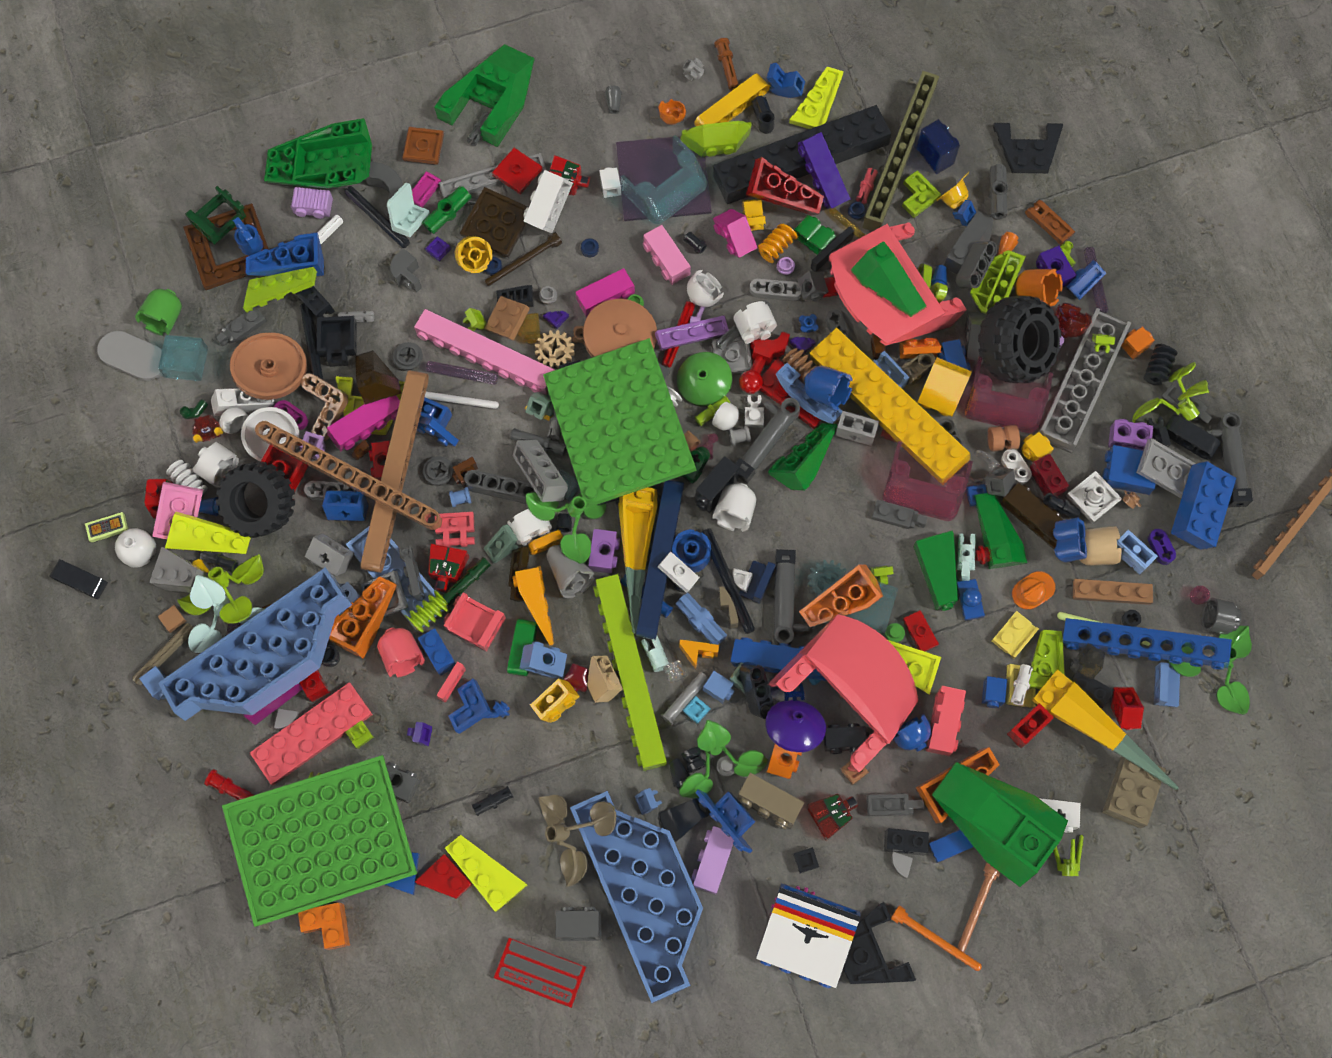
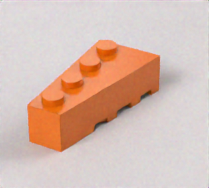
M990 747L983 748L958 762L988 776L1000 765ZM952 767L915 787L921 799L924 800V804L935 823H942L948 814L932 794Z

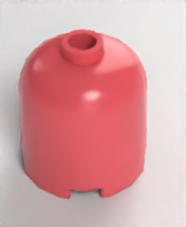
M389 628L378 641L377 648L389 677H392L393 674H396L397 678L406 676L415 671V666L418 664L422 666L425 659L409 630Z

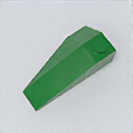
M884 241L868 250L851 269V272L863 286L871 288L877 292L878 296L886 298L892 302L893 306L908 316L912 317L926 308L925 302L897 257Z
M834 423L820 424L805 437L806 441L792 447L793 452L787 457L781 456L770 468L768 474L791 490L805 491L817 475L837 425Z
M988 493L974 495L984 547H988L990 553L989 569L1027 564L1024 544L996 496Z

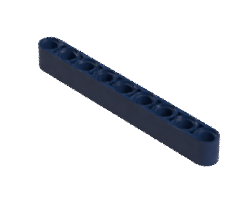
M672 480L664 482L637 625V637L655 640L657 637L668 577L657 566L669 552H672L684 482Z

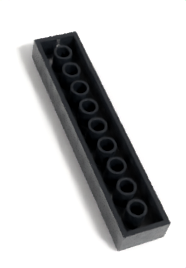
M871 106L714 164L713 177L726 204L728 205L749 197L746 194L755 160L763 157L767 162L779 167L783 172L796 179L809 175L805 167L806 161L799 154L798 142L822 132L835 164L889 145L891 131L878 106Z

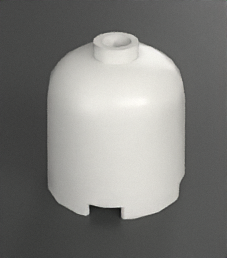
M743 483L726 486L721 493L712 518H716L718 520L717 524L725 529L734 531L735 528H742V532L748 530L756 505L754 492Z

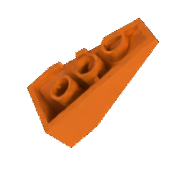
M859 564L799 612L809 627L831 621L836 615L846 616L867 609L881 599L883 594L877 579L867 565Z
M379 576L362 592V595L354 603L351 602L352 605L341 615L338 614L335 617L329 640L344 650L364 659L375 639L397 585Z

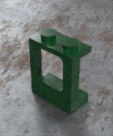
M218 186L215 187L218 194L196 213L191 209L185 213L189 222L214 245L236 226L233 222L235 218L239 217L242 221L246 217L243 211L244 206L238 200L234 201L226 189L222 190ZM222 203H227L236 211V215L221 228H217L207 217Z

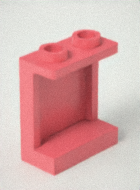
M463 592L461 597L458 596L456 598L452 612L448 613L444 618V627L452 634L487 652L506 617L499 610L494 611L471 599Z

